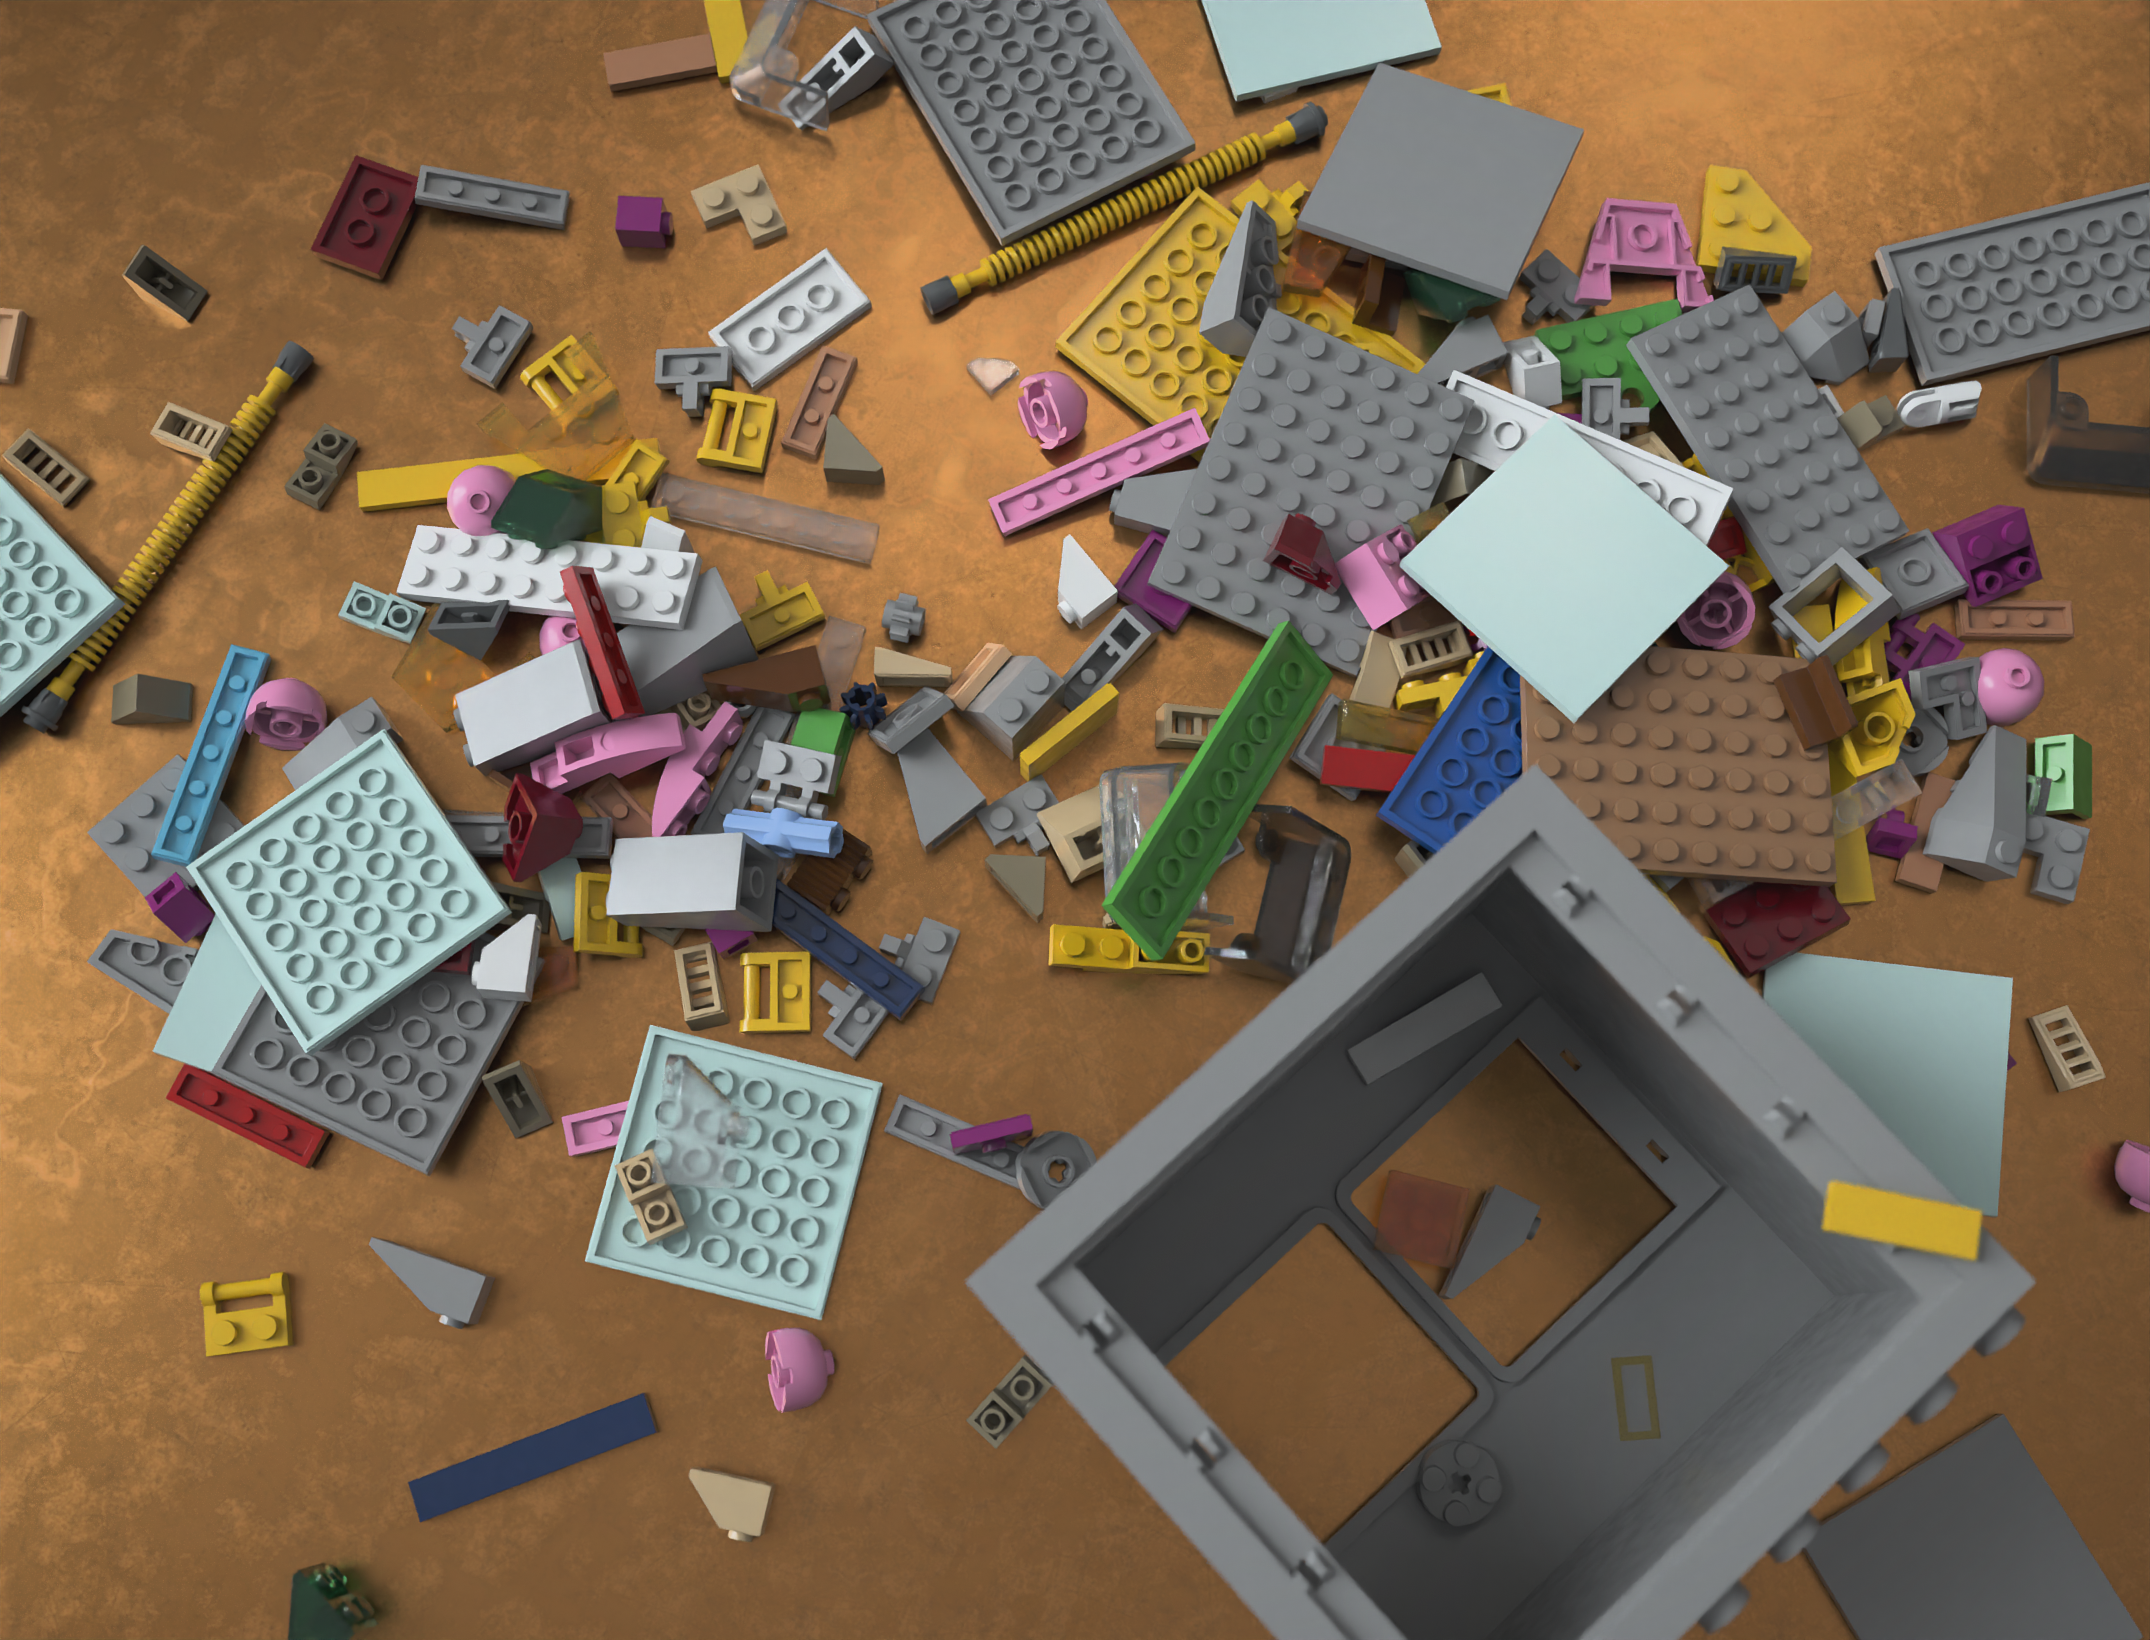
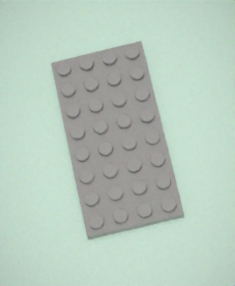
M2150 182L1879 247L1875 252V257L1888 292L1891 288H1899L1901 290L1907 345L1921 385L1941 382L2150 330Z
M1750 284L1631 338L1626 344L1710 479L1735 489L1727 506L1783 594L1799 587L1800 580L1841 547L1858 560L1902 538L1910 531Z

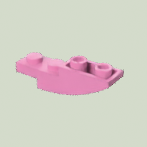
M724 702L703 731L689 724L683 733L686 749L669 757L659 782L652 816V837L685 835L687 824L693 816L700 814L706 808L710 800L711 790L705 776L711 775L716 770L721 754L728 745H733L742 733V726L744 724L737 708Z
M677 713L635 717L597 726L555 742L556 752L530 763L532 779L563 794L610 772L616 777L621 778L686 749L680 716Z

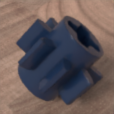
M854 682V687L848 693H841L845 706H842L839 710L841 713L849 716L853 730H856L859 726L868 727L870 730H873L874 725L879 719L886 720L887 717L882 707L887 705L888 702L885 693L877 694L875 683L871 682L867 686Z

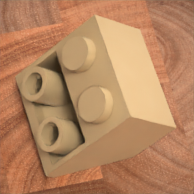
M1102 783L1037 813V817L1071 883L1133 855L1146 835L1132 805L1107 783Z

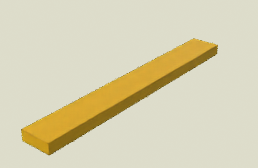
M657 438L640 440L660 454ZM635 440L357 472L359 508L362 512L445 503L447 502V493L453 480L464 470L477 465L497 466L510 472L516 478L524 493L606 484Z
M1829 604L1805 606L1793 616L1818 643L1833 632ZM1792 639L1795 658H1802L1795 649L1798 644ZM1834 664V665H1833V668H1834V670H1835V672H1836V675H1837L1836 664ZM1828 747L1837 883L1830 886V890L1840 905L1872 903L1876 899L1857 779Z

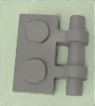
M765 739L757 778L770 780V787L767 792L755 789L751 795V803L762 806L766 812H771L774 808H783L797 812L804 818L825 820L828 815V806L817 803L819 792L834 794L842 756ZM787 785L803 788L801 797L797 799L785 796Z

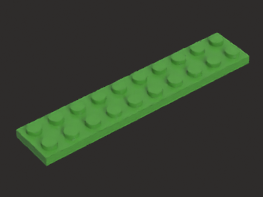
M1290 621L1278 623L1101 905L1152 961L1161 960L1166 955L1333 677V673Z

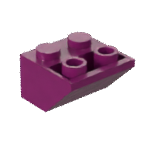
M1996 505L1933 532L1935 539L1968 583V589L1963 595L1972 606L1977 607L2043 579L2026 513L2022 507Z

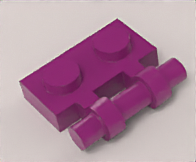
M1917 613L1901 620H1895L1889 629L1891 641L1884 643L1887 668L1896 673L1891 681L1901 678L1910 701L1912 699L1908 671L1955 660L1966 645L1934 622L1923 633L1915 627L1920 620V616ZM1904 642L1914 647L1906 659L1897 654V651Z

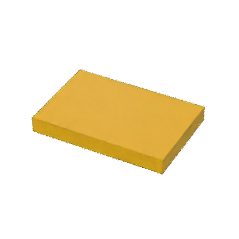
M1111 683L1104 685L1020 753V773L1027 782L1044 773L1117 714L1119 692Z

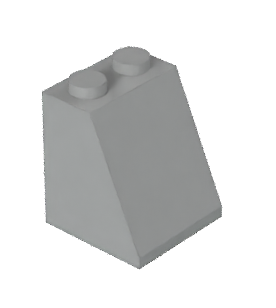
M1011 655L964 711L957 710V713L1014 761L1064 707L1065 681L1036 656Z

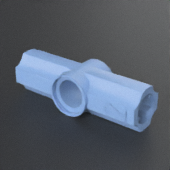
M774 808L771 813L733 809L731 813L726 814L723 823L724 833L744 832L783 858H794L796 853L834 858L837 853H841L844 843L843 827L838 822L804 818L797 812L783 808Z

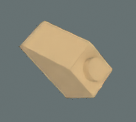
M698 1466L690 1469V1480L718 1527L729 1530V1538L752 1542L753 1536L760 1537L765 1533L776 1484Z

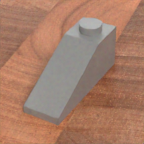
M854 26L779 102L798 129L803 130L868 90L895 63L876 36Z
M1488 315L1479 319L1469 317L1456 325L1453 332L1419 371L1418 375L1446 387L1453 370L1476 379L1501 368L1508 351Z
M1137 604L1123 607L1062 677L1065 681L1064 704L1073 711L1107 683L1113 684L1142 655L1164 629Z
M370 697L337 717L282 769L294 789L297 790L383 729L391 735L396 744L404 739L386 710L373 697Z
M1497 1184L1490 1186L1439 1293V1297L1445 1300L1453 1299L1520 1247L1526 1239L1531 1241L1541 1223V1218L1537 1217L1541 1206Z
M371 1238L370 1247L430 1311L441 1314L439 1322L458 1329H463L465 1323L478 1324L495 1277L385 1239Z

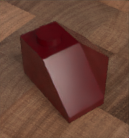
M1296 513L1295 516L1288 514L1283 519L1263 561L1332 595L1338 590L1341 581L1324 532L1315 527L1317 523L1313 519Z
M516 773L504 806V822H509L508 835L511 844H503V862L513 882H522L571 853L575 839H578L582 834L583 819L570 798L525 774Z

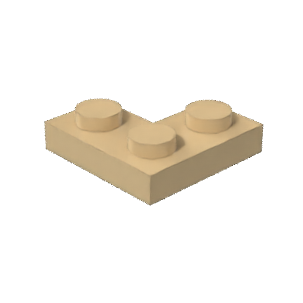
M758 164L691 191L693 200L706 228L740 215L754 246L788 232Z

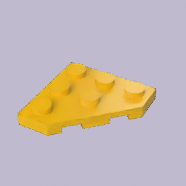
M1710 165L1706 171L1696 266H1701L1703 272L1716 274L1722 247L1792 255L1797 257L1790 285L1804 287L1809 280L1812 249L1809 243L1746 170ZM1734 263L1731 276H1738L1740 264ZM1748 264L1745 278L1751 279L1755 264ZM1769 265L1762 266L1759 280L1765 281ZM1777 265L1773 282L1780 283L1784 265Z

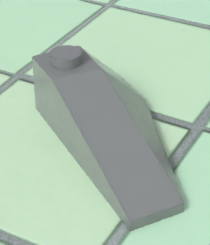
M1253 200L1246 203L1205 299L1199 333L1220 352L1243 357L1247 356L1268 307L1277 310L1276 299L1282 297L1281 285L1275 282L1273 265L1279 262L1275 221Z
M1997 725L1990 726L1969 759L1970 766L1961 780L1955 781L1950 789L1952 792L1944 807L1938 808L1932 817L1923 855L1985 882L2017 878L2026 842L2027 739Z

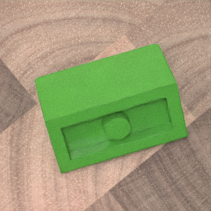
M822 708L813 711L801 710L791 745L842 756L834 794L819 792L823 795L835 797L855 730L851 726L849 716L845 713Z
M2075 734L2035 738V813L2041 815L2073 813L2082 819L2092 818V745Z

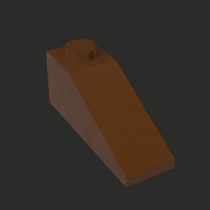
M816 645L702 674L704 684L710 698L713 700L789 712L813 711L824 704L831 703Z

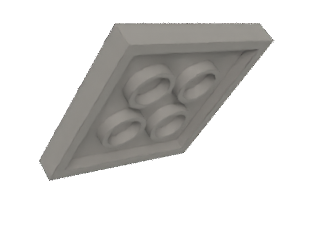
M179 754L87 832L144 897L175 872L196 891L200 890L186 867L156 860L151 855L186 764V760ZM221 798L218 800L197 859L245 826Z

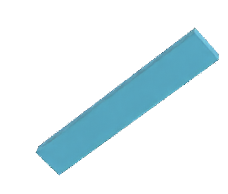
M231 644L151 855L154 859L187 867L197 859L246 728L245 718L250 699L256 690L262 686L271 662V657L268 653Z

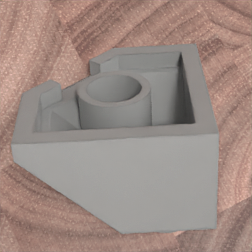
M1835 291L1806 310L1782 332V335L1811 378L1824 379L1825 383L1840 385L1870 363L1859 319Z

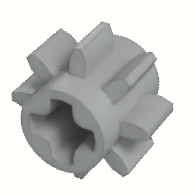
M900 592L898 600L888 599L883 613L882 627L890 629V639L908 643L909 636H920L925 621L926 608L918 606L917 596Z

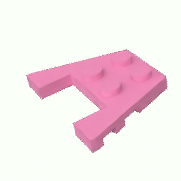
M1607 198L1600 208L1575 294L1574 304L1607 306L1612 300L1610 271L1675 276L1677 298L1682 312H1690L1714 301L1712 295L1708 296L1702 282L1706 279L1701 266H1696L1690 248L1693 245L1677 205Z

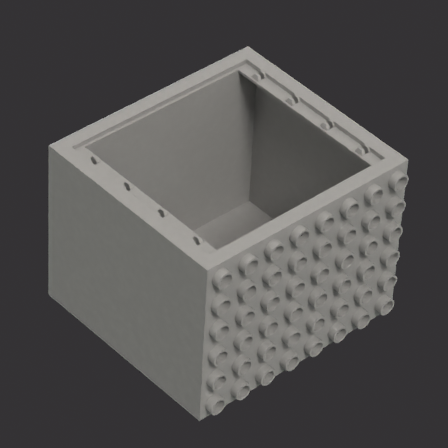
M1534 764L970 1276L965 1283L1278 1640H1678L1695 1622L1707 1634H1710L1729 1623L1743 1609L1750 1598L1751 1592L1742 1584L1739 1578L1765 1552L1776 1563H1782L1796 1555L1813 1539L1821 1526V1522L1809 1511V1508L1834 1483L1846 1494L1852 1493L1867 1484L1882 1470L1889 1460L1890 1453L1880 1444L1878 1439L1903 1414L1914 1425H1918L1933 1417L1949 1403L1956 1394L1958 1385L1946 1371L1970 1347L1981 1357H1986L2006 1345L2021 1330L2026 1321V1318L2013 1304L2036 1281L1982 1225L1980 1226L1977 1260L1967 1261L1822 1231L1828 1183L1830 1181H1839L1962 1206V1204L1557 785ZM1483 973L1503 1005L1501 1008L1366 1086L1346 1053L1348 1049L1475 975ZM1518 1038L1676 1207L1514 1363L1505 1367L1498 1363L1359 1211L1351 1200V1194ZM1563 1050H1565L1566 1055L1575 1064L1581 1066L1578 1070L1574 1071L1559 1055ZM1650 1141L1652 1146L1667 1158L1663 1163L1646 1147ZM1320 1223L1330 1226L1477 1389L1476 1399L1323 1546L1164 1368ZM1195 1439H1197L1204 1446V1448L1212 1455V1457L1216 1460L1215 1462L1201 1448V1446L1195 1441ZM1458 1440L1475 1444L1492 1457L1498 1468L1499 1482L1502 1486L1501 1497L1495 1502L1492 1510L1478 1522L1454 1527L1430 1514L1418 1497L1416 1480L1418 1481V1474L1421 1469L1419 1464L1424 1454L1439 1442ZM1456 1472L1451 1475L1453 1483L1449 1486L1451 1492L1456 1489L1462 1492L1466 1488L1467 1476H1460Z

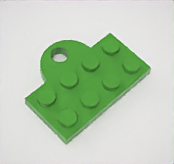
M1677 298L1537 329L1534 335L1560 361L1562 401L1582 396V379L1621 378V399L1624 394H1634L1640 400V407H1649L1651 412L1660 401V398L1626 344L1631 338L1683 314Z

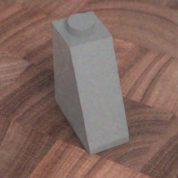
M1197 469L1125 479L1122 490H1114L1109 511L1115 512L1114 524L1148 534L1153 529L1167 538Z
M927 728L897 751L921 846L926 854L975 817L977 811L987 806L986 797Z

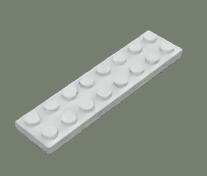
M1453 370L1446 386L1448 389L1475 400L1453 453L1496 471L1555 414L1706 546H1708L1735 490L1456 370Z
M418 525L396 593L405 600L432 603H490L497 600H509V611L576 618L571 603L564 595V583L560 571L570 566L593 567L613 623L684 630L703 560L698 553L493 533L488 536H472L463 533L460 529Z

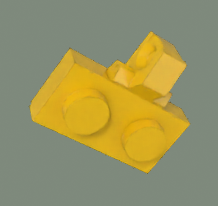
M1258 179L1231 200L1230 207L1239 217H1241L1246 203L1253 200L1275 221L1277 247L1283 253H1286L1305 238L1306 231L1297 228V220L1295 219L1300 213L1297 208L1307 201L1306 196L1309 192L1300 181L1290 186L1284 193L1279 188L1271 193Z
M635 481L596 486L606 544L641 548L646 524L650 516L668 524L671 523L668 506L649 509L647 500L639 501Z
M768 570L754 576L755 582L762 594L761 597L755 599L757 606L739 614L757 651L825 619V614L808 581L789 591L786 585L777 588Z

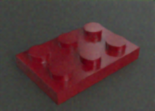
M355 155L310 249L313 255L382 280L418 205L415 202L418 177Z
M1757 882L1710 907L1704 914L1705 919L1748 979L1847 926L1851 920L1827 886Z

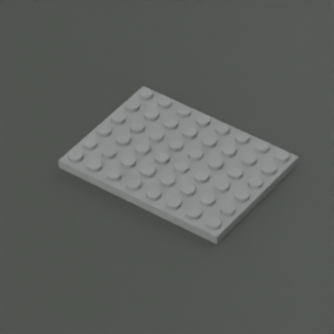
M896 0L867 14L869 25L881 45L894 61V67L1001 246L1195 151L1196 143L1106 0Z
M1268 307L1147 585L1267 639L1270 638L1278 623L1290 621L1325 665L1356 677L1360 670L1359 666L1372 628L1342 579L1340 578L1341 584L1338 590L1330 595L1264 562L1263 559L1283 519L1288 514L1295 516L1296 513L1303 514L1317 523L1315 527L1324 532L1334 564L1365 543L1400 524L1415 540L1475 400Z

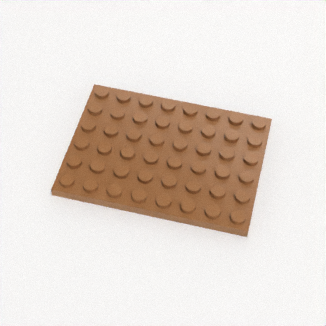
M1651 646L1575 723L1520 675L1523 774L1536 764L1642 874L1827 887L1837 883L1828 744L1804 751L1773 681L1779 675L1810 665L1807 659Z

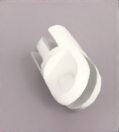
M1967 381L1912 391L1901 398L1897 406V413L1904 424L1909 427H1923L1975 418L1982 389L1981 384L1977 381Z

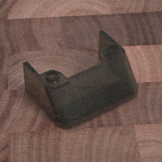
M2051 355L2027 379V470L2033 480L2044 485L2150 494V427L2089 422V408L2086 401L2076 393L2059 391V356Z
M1256 804L1248 817L1261 823L1256 835V847L1261 857L1271 864L1254 934L1239 933L1234 938L1229 949L1206 947L1204 955L1240 972L1293 984L1331 950L1351 863V846L1345 837L1292 806Z

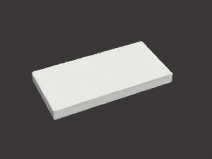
M825 248L708 333L717 347L729 346L733 351L732 365L755 392L870 309L872 305L868 297L829 250Z

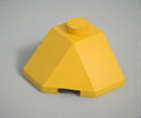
M1901 678L1847 697L1858 726L1840 740L1829 743L1828 747L1855 778L1890 766L1897 759L1900 752L1899 747L1905 733L1910 728L1916 715Z

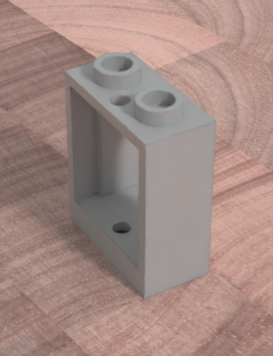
M1843 547L1800 580L1799 587L1791 592L1787 591L1768 606L1775 619L1771 623L1772 627L1785 641L1791 637L1798 644L1795 649L1802 658L1807 659L1811 664L1818 657L1828 655L1832 666L1899 613L1894 596ZM1839 578H1842L1868 604L1818 643L1793 616Z

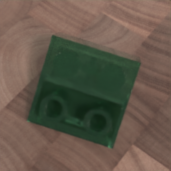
M1414 268L1403 273L1417 314L1432 317L1434 320H1446L1448 323L1457 322L1469 315L1468 310L1478 305L1486 307L1501 300L1499 297Z
M549 469L519 476L491 520V528L507 533V536L511 539H525L533 542L540 549H554L558 547V543L568 540H584L586 535L602 530V486Z
M323 1562L299 1569L292 1576L288 1640H362L378 1623L372 1617L374 1614L372 1606L362 1596L357 1595L354 1597L344 1585L347 1583L346 1577L334 1565L329 1564L327 1566Z

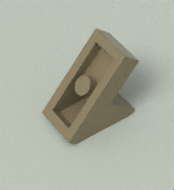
M1886 395L1869 404L1861 401L1837 418L1858 452L1900 432L1905 427L1904 422Z

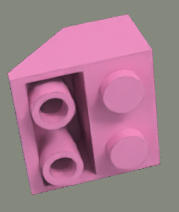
M1402 524L1370 540L1335 563L1338 575L1372 630L1377 629L1431 595L1399 567L1401 560L1416 547L1414 538L1404 529Z

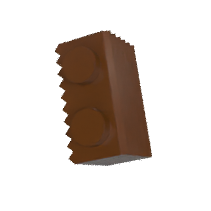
M844 829V843L841 853H837L834 858L806 855V858L787 883L789 888L827 916H829L833 909L840 911L851 895V892L847 890L855 877L861 880L873 864V860L869 858L872 855L871 847Z

